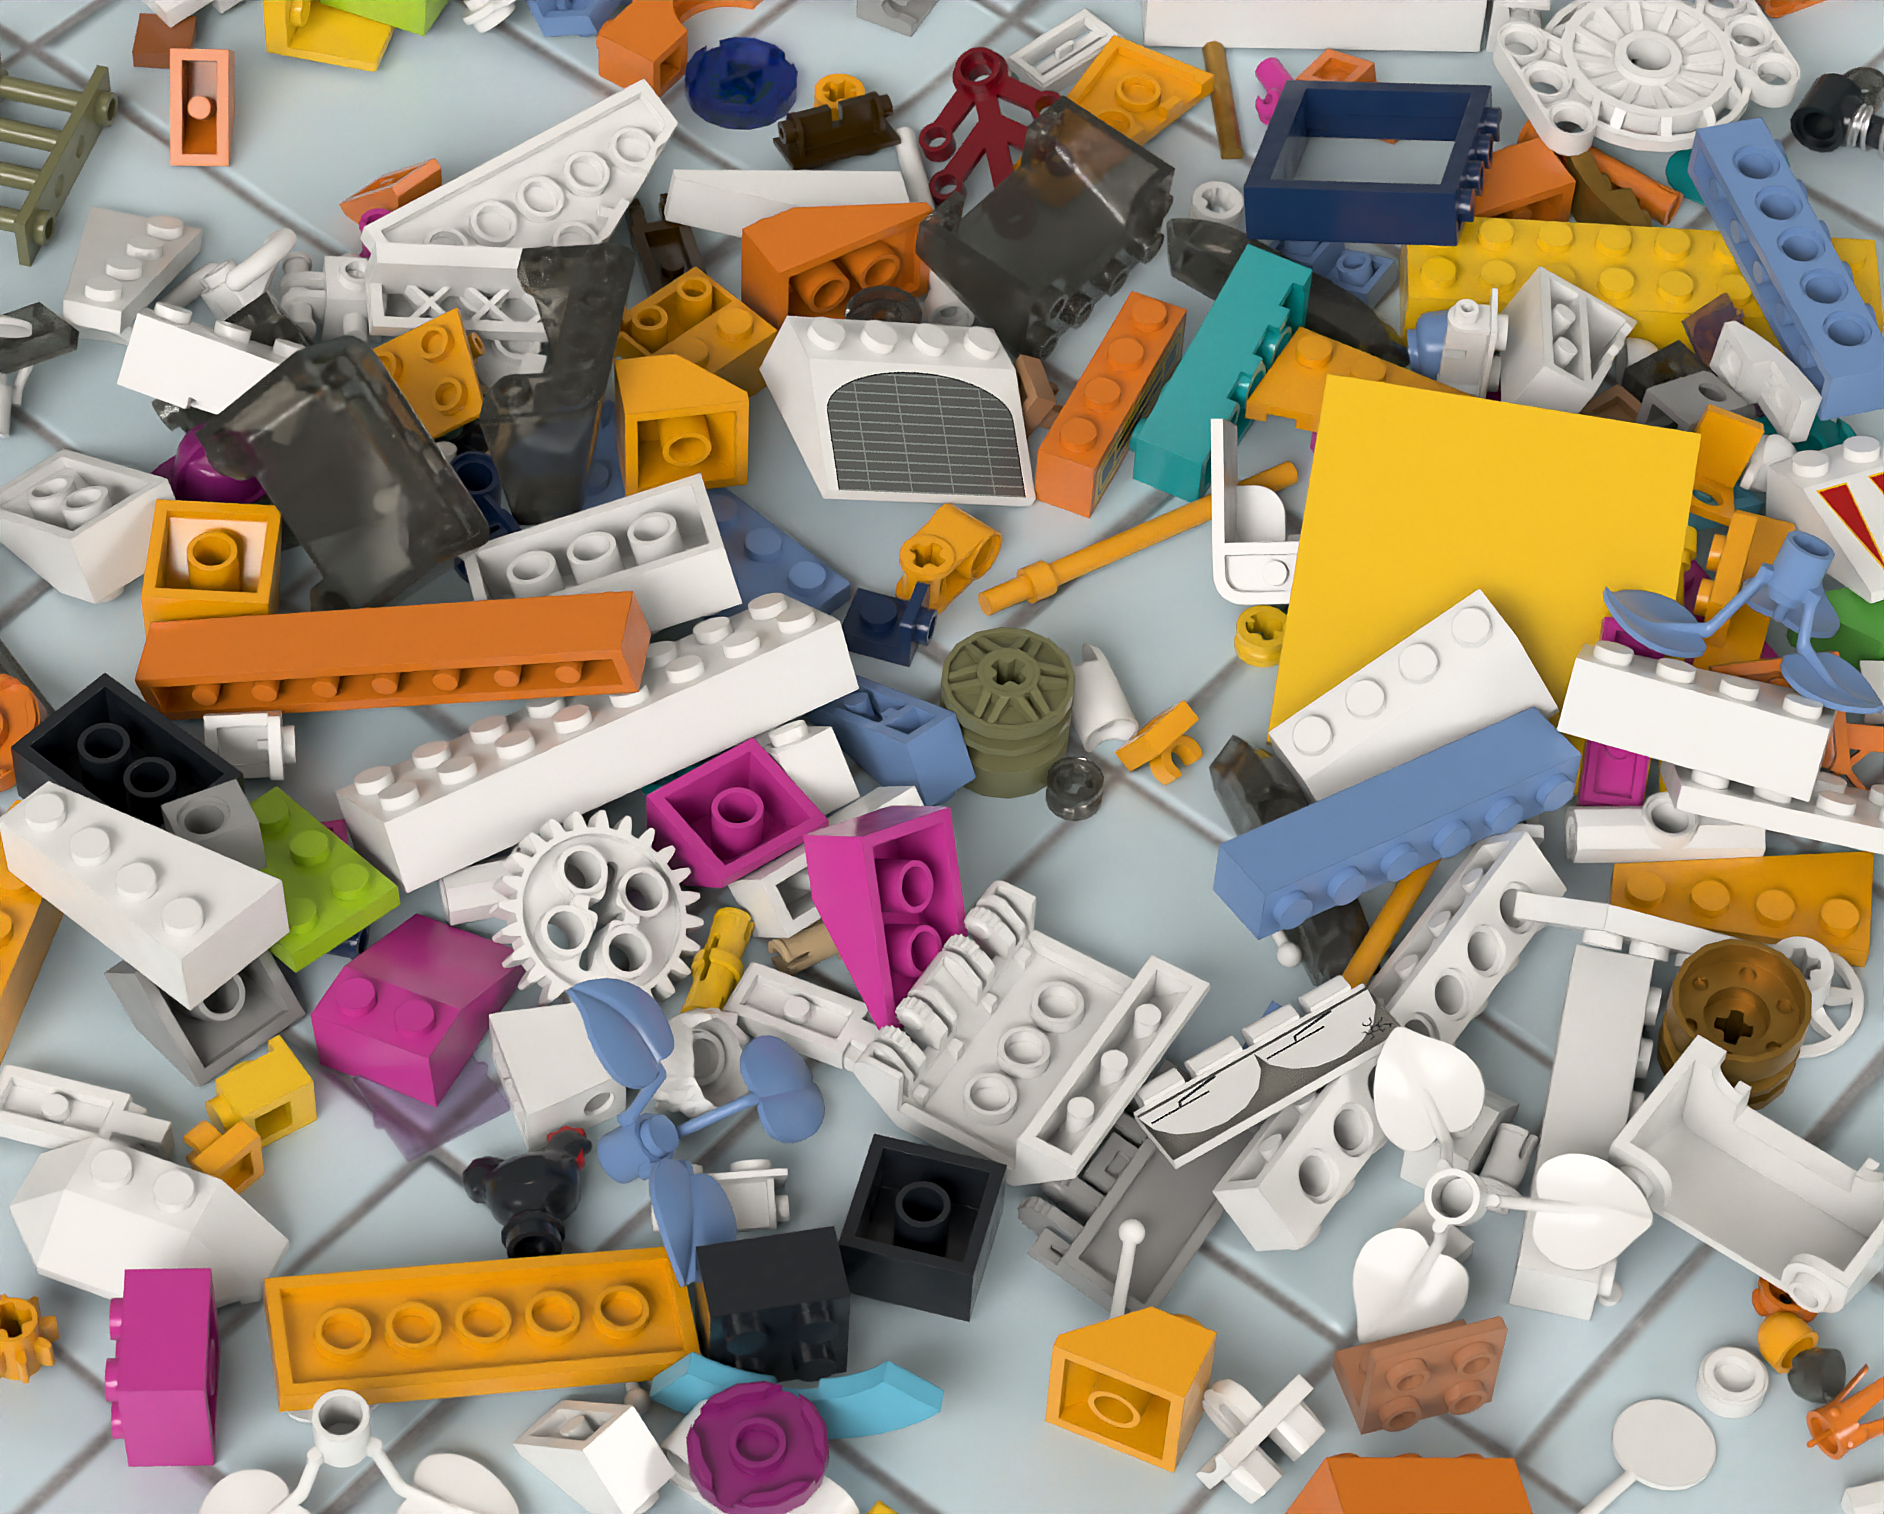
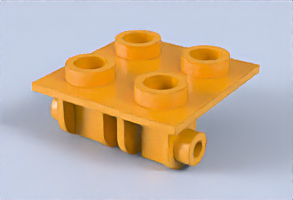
M457 307L355 358L383 463L404 455L488 413L475 365L478 364V357L485 354V347L481 338L475 332L466 335L460 309Z

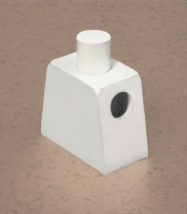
M575 1003L504 1011L489 1015L491 1056L528 1152L543 1149L548 1144L547 1135L558 1131L563 1126L567 1125L572 1128H583V1130H586L617 1116L626 1109V1087L615 1081L599 1061L588 1038L580 1011Z

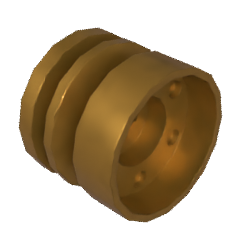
M1726 939L1707 944L1685 959L1673 981L1667 1001V1010L1663 1015L1662 1025L1658 1033L1657 1060L1664 1077L1696 1036L1700 1035L1727 1051L1726 1058L1720 1065V1069L1725 1079L1733 1088L1739 1081L1751 1087L1747 1103L1748 1107L1756 1111L1770 1104L1784 1092L1794 1072L1796 1061L1800 1054V1047L1811 1021L1812 994L1802 971L1782 952L1758 941Z

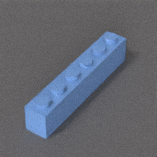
M1531 707L1219 844L1213 891L1258 940L1283 929H1293L1309 917L1336 905H1346L1355 900L1359 895L1389 881L1396 882L1402 880L1418 868L1441 858L1453 857L1465 847L1494 834H1504L1516 824L1545 811L1551 812L1561 808L1569 800H1572L1581 753L1535 707Z

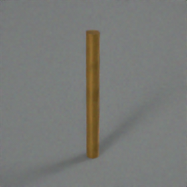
M1210 41L1202 47L1206 72L1215 75L1213 92L1210 93L1221 159H1242L1244 153L1225 48L1218 41Z

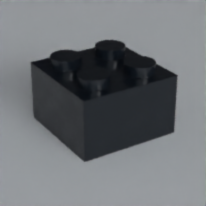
M874 1133L838 1242L849 1292L875 1300L970 1322L1003 1213L1007 1165Z
M835 1226L695 1247V1325L703 1357L740 1370L775 1376L777 1383L798 1379L805 1382L820 1381V1378H828L832 1374L847 1372L850 1292Z

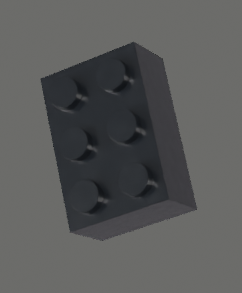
M107 673L102 674L10 747L18 796L23 800L50 781L165 831L166 828L161 809L163 804L234 779L237 780L245 795L244 777L241 771Z

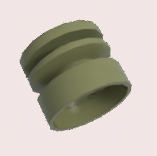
M998 627L978 631L960 641L944 660L939 706L955 712L976 775L975 779L962 787L982 796L1011 799L1035 794L1053 783L1065 767L1069 746L1075 674L1068 656L1050 639L1026 629Z

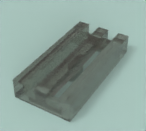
M40 302L3 314L32 324V334L24 338L0 337V373L9 374L77 350L79 331Z

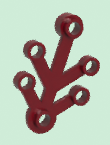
M986 47L971 48L965 51L955 64L952 81L956 92L936 120L925 126L919 134V144L928 160L943 162L952 157L945 169L937 172L930 179L929 189L935 204L939 208L951 210L959 207L967 197V189L964 182L986 153L995 196L990 199L986 208L987 219L998 238L1010 242L1022 241L1031 234L1036 225L1037 216L1029 196L1018 189L1009 146L1041 160L1047 174L1054 178H1065L1071 175L1078 166V157L1073 144L1065 138L1052 139L1002 115L999 99L1030 111L1035 125L1045 131H1052L1061 127L1067 119V110L1062 97L1057 92L1050 90L1040 91L1010 77V70L1006 60L997 52ZM989 75L981 81H975L980 76ZM974 106H976L979 121L955 153L957 143L953 133ZM1046 107H1057L1056 110L1049 115L1040 114V112ZM936 138H946L945 142L939 146H929ZM1057 154H1068L1061 162H1050ZM956 185V188L951 193L940 194L941 189L945 186ZM1013 217H1022L1015 223L1006 224Z

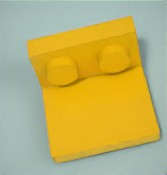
M320 0L262 1L266 52L374 72L381 63L395 29L393 26L322 4Z

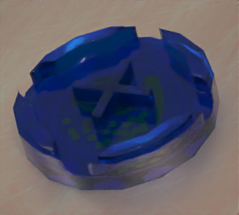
M726 38L719 40V47L707 51L706 45L696 51L687 63L685 97L692 111L708 123L725 129L752 130L769 126L788 114L796 102L798 71L794 63L791 65L785 59V52L774 44L756 38Z

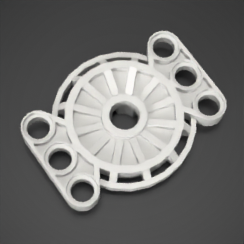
M1575 0L1558 11L1544 30L1523 21H1512L1502 25L1497 32L1492 54L1495 67L1543 143L1550 150L1566 156L1579 155L1586 152L1591 147L1594 136L1611 144L1640 151L1671 152L1692 149L1696 129L1738 122L1746 111L1749 99L1761 106L1770 108L1788 105L1794 99L1801 74L1798 63L1755 0H1727L1734 5V7L1727 9L1716 7L1708 0H1695V4L1686 0ZM1733 37H1751L1760 45L1755 47L1745 46L1736 42ZM1509 44L1525 45L1533 53L1529 55L1516 54L1509 51L1506 46ZM1762 74L1776 75L1782 78L1786 84H1768L1759 76ZM1535 82L1547 83L1554 86L1558 92L1553 94L1541 93L1534 90L1530 85ZM1724 108L1731 110L1729 114L1716 122V118ZM1561 121L1572 122L1579 125L1583 131L1579 133L1564 132L1555 124Z

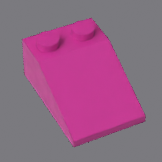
M891 805L803 835L812 901L878 1030L885 1027V1025L889 1027L893 1025V1027H899V1029L904 1027L899 1023V1019L896 1018L897 1014L895 1011L904 998L908 997L910 989L936 955L943 951L945 943L951 936L955 934L958 936L962 934L964 937L968 936L967 928L964 927L966 924L963 922L966 916L951 809L946 806Z
M416 913L346 964L310 1016L320 1064L437 1108L489 1030V1015L501 1012L517 988L521 978L526 973V970L522 965L510 968L503 967L502 962L514 952L513 948Z

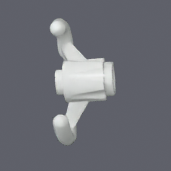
M289 228L274 231L267 236L261 248L239 265H237L233 258L222 264L208 263L179 283L159 302L185 308L201 296L219 321L233 323L251 330L252 333L249 340L259 343L278 330L285 322L278 313L281 310V305L269 290V286L279 261L295 247L297 242L296 234Z

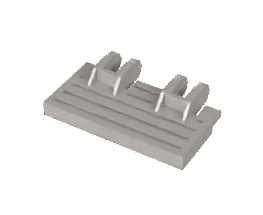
M1166 1058L1151 1080L1172 1068H1175L1181 1074L1185 1083L1190 1081L1191 1077ZM1134 1097L1124 1111L1135 1118L1133 1112L1140 1109ZM1123 1112L1103 1139L1106 1143L1081 1177L1106 1196L1100 1194L1078 1177L1076 1179L1040 1183L1039 1188L1043 1190V1194H1046L1058 1206L1084 1223V1227L1054 1205H1049L1048 1201L1042 1200L1041 1197L1037 1198L1035 1195L1024 1198L1018 1206V1219L1038 1236V1239L1027 1254L1101 1307L1111 1312L1123 1246L1118 1230L1124 1221L1136 1219L1145 1227V1237L1140 1244L1136 1245L1124 1315L1151 1306L1158 1309L1225 1211L1213 1194V1189L1266 1119L1175 1169L1136 1120Z

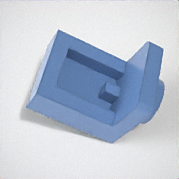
M623 0L525 1L544 37L566 35L589 37L599 33L603 24L611 17Z

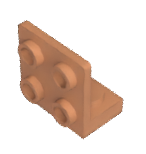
M1497 1316L1466 1324L1465 1319L1335 1351L1332 1367L1361 1435L1383 1429L1388 1432L1402 1431L1425 1418L1449 1412L1453 1415H1464L1477 1410L1484 1403L1491 1402L1508 1331L1503 1318Z

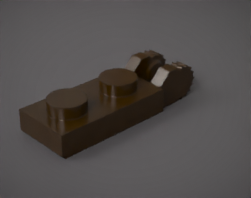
M668 193L660 194L658 207L662 221L647 223L644 209L638 198H634L625 213L630 244L648 297L695 266L707 274L691 226L666 221L664 209Z

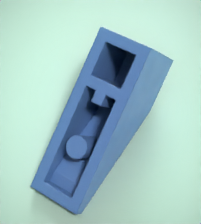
M855 674L859 686L858 690L803 714L815 726L832 727L840 748L882 787L915 786L924 806H937L947 802L954 796L956 790L976 778L955 712Z

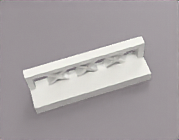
M375 242L365 269L369 335L400 336L446 313L439 304L447 296L464 297L479 310L469 320L462 319L466 335L475 332L482 340L606 344L609 338L607 333L606 292L615 274L613 252ZM382 293L404 294L419 309L410 317L384 316ZM507 298L522 299L537 314L528 322L512 321L497 307ZM565 301L590 302L592 324H572L556 309Z

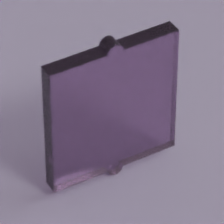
M473 1055L437 1108L360 1074L352 1078V1086L373 1114V1126L376 1129H384L407 1162L510 1111V1104L487 1075L488 1064L483 1061L478 1062Z

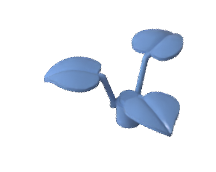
M1790 531L1772 565L1762 563L1756 576L1744 580L1739 593L1708 622L1697 623L1692 613L1684 606L1661 594L1641 590L1612 592L1607 586L1603 591V598L1607 608L1617 623L1630 636L1654 651L1679 658L1701 657L1707 647L1702 638L1712 636L1746 603L1755 611L1772 617L1777 622H1782L1790 630L1798 633L1796 651L1799 655H1785L1781 661L1780 669L1786 681L1805 698L1821 702L1824 707L1843 712L1882 714L1884 710L1882 701L1870 683L1856 668L1837 655L1827 652L1816 653L1810 644V637L1830 638L1836 635L1840 627L1837 613L1829 602L1822 584V579L1835 553L1826 542L1814 535L1802 531Z
M597 978L578 983L569 988L566 993L580 1011L588 1038L599 1061L608 1074L620 1085L632 1089H642L630 1107L617 1115V1121L621 1126L604 1134L599 1139L597 1153L600 1164L607 1175L618 1183H630L639 1177L642 1180L649 1179L651 1203L666 1252L679 1287L687 1286L695 1281V1247L736 1241L737 1224L731 1203L721 1185L708 1174H694L693 1166L688 1160L672 1159L674 1151L678 1147L679 1139L746 1108L757 1105L762 1126L771 1138L783 1143H798L813 1136L823 1122L825 1104L818 1085L813 1082V1075L809 1067L793 1047L778 1037L763 1035L749 1041L744 1046L740 1056L741 1075L751 1092L750 1094L737 1098L676 1127L664 1115L641 1114L667 1076L666 1070L660 1061L669 1057L674 1049V1037L669 1022L658 1003L646 991L630 982L612 978Z

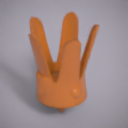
M1865 1364L1833 1401L1808 1412L1806 1421L1813 1439L1807 1442V1447L1812 1448L1818 1445L1828 1457L1839 1460L1851 1449L1860 1446L1872 1438L1883 1435L1884 1417L1860 1425L1857 1421L1884 1398V1377L1876 1380L1842 1402L1867 1373L1869 1367Z

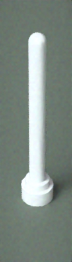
M900 127L895 132L901 138V144L895 145L909 202L928 203L933 209L929 274L931 290L924 301L927 323L971 327L974 321V311L970 296L953 281L916 133L910 127Z

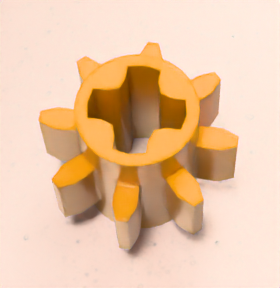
M6 1294L0 1295V1378L21 1380L24 1384L29 1383L30 1377L38 1372L42 1365L53 1366L55 1364L51 1343L60 1338L56 1316L41 1317L39 1299L36 1296L25 1300L17 1297L8 1298Z

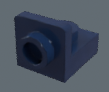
M918 581L909 601L858 588L841 626L848 651L910 667L918 645H929L936 626L937 610L929 608L930 584Z

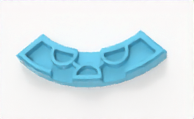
M691 1352L653 1377L649 1399L687 1415L699 1401L709 1400L712 1395L735 1384L758 1381L777 1384V1379L775 1376L730 1367ZM890 1361L851 1375L820 1378L818 1388L782 1387L783 1391L791 1392L798 1398L800 1393L813 1402L826 1423L828 1439L877 1435L914 1425L940 1413L944 1390L940 1389V1387Z

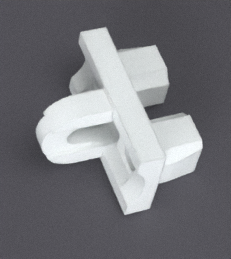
M1298 1373L1281 1391H1277L1262 1406L1239 1383L1227 1378L1224 1381H1215L1204 1393L1203 1408L1212 1422L1230 1440L1195 1475L1209 1490L1221 1480H1224L1236 1493L1252 1505L1284 1474L1279 1466L1258 1445L1269 1436L1294 1462L1326 1431L1315 1414L1302 1401L1314 1388Z

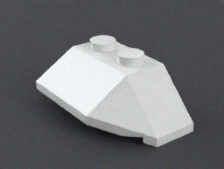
M97 1136L41 1153L9 1206L10 1214L19 1229L26 1249L39 1275L110 1300L111 1297H123L125 1269L211 1268L216 1308L239 1301L241 1305L258 1302L263 1296L264 1278H271L275 1275L289 1249V1240L223 1180Z

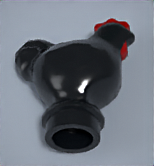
M563 1126L558 1131L547 1135L548 1144L540 1151L524 1153L507 1160L491 1156L476 1158L463 1171V1185L469 1198L475 1203L486 1204L494 1218L504 1226L501 1230V1241L507 1250L509 1259L561 1255L562 1242L565 1239V1226L562 1222L578 1207L581 1199L580 1171L586 1165L585 1155L593 1147L592 1142L587 1139V1134L583 1128Z

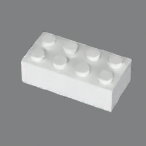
M701 473L461 549L474 601L603 593L608 591H634L651 635L662 629L702 616H712L724 609L742 604Z

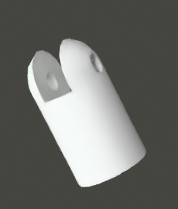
M1084 643L1082 646L1083 662L1074 666L1068 653L1062 649L1068 656L1075 674L1071 722L1084 749L1088 753L1092 752L1100 743L1106 740L1115 739L1127 742L1138 732L1139 724L1105 654L1096 646Z

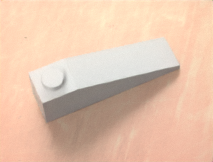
M673 169L664 215L666 221L742 238V228L793 207L899 204L910 202L901 171Z

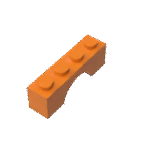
M633 0L617 17L607 20L597 35L596 47L598 49L599 76L624 89L645 79L660 98L687 73V29L682 24L688 18L699 12L718 7H739L753 10L763 0Z

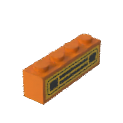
M1131 291L1038 449L1035 479L1036 500L1087 518L1092 516L1129 451L1130 439L1137 423L1143 417L1148 418L1158 401L1162 388L1171 378L1182 359L1187 309Z

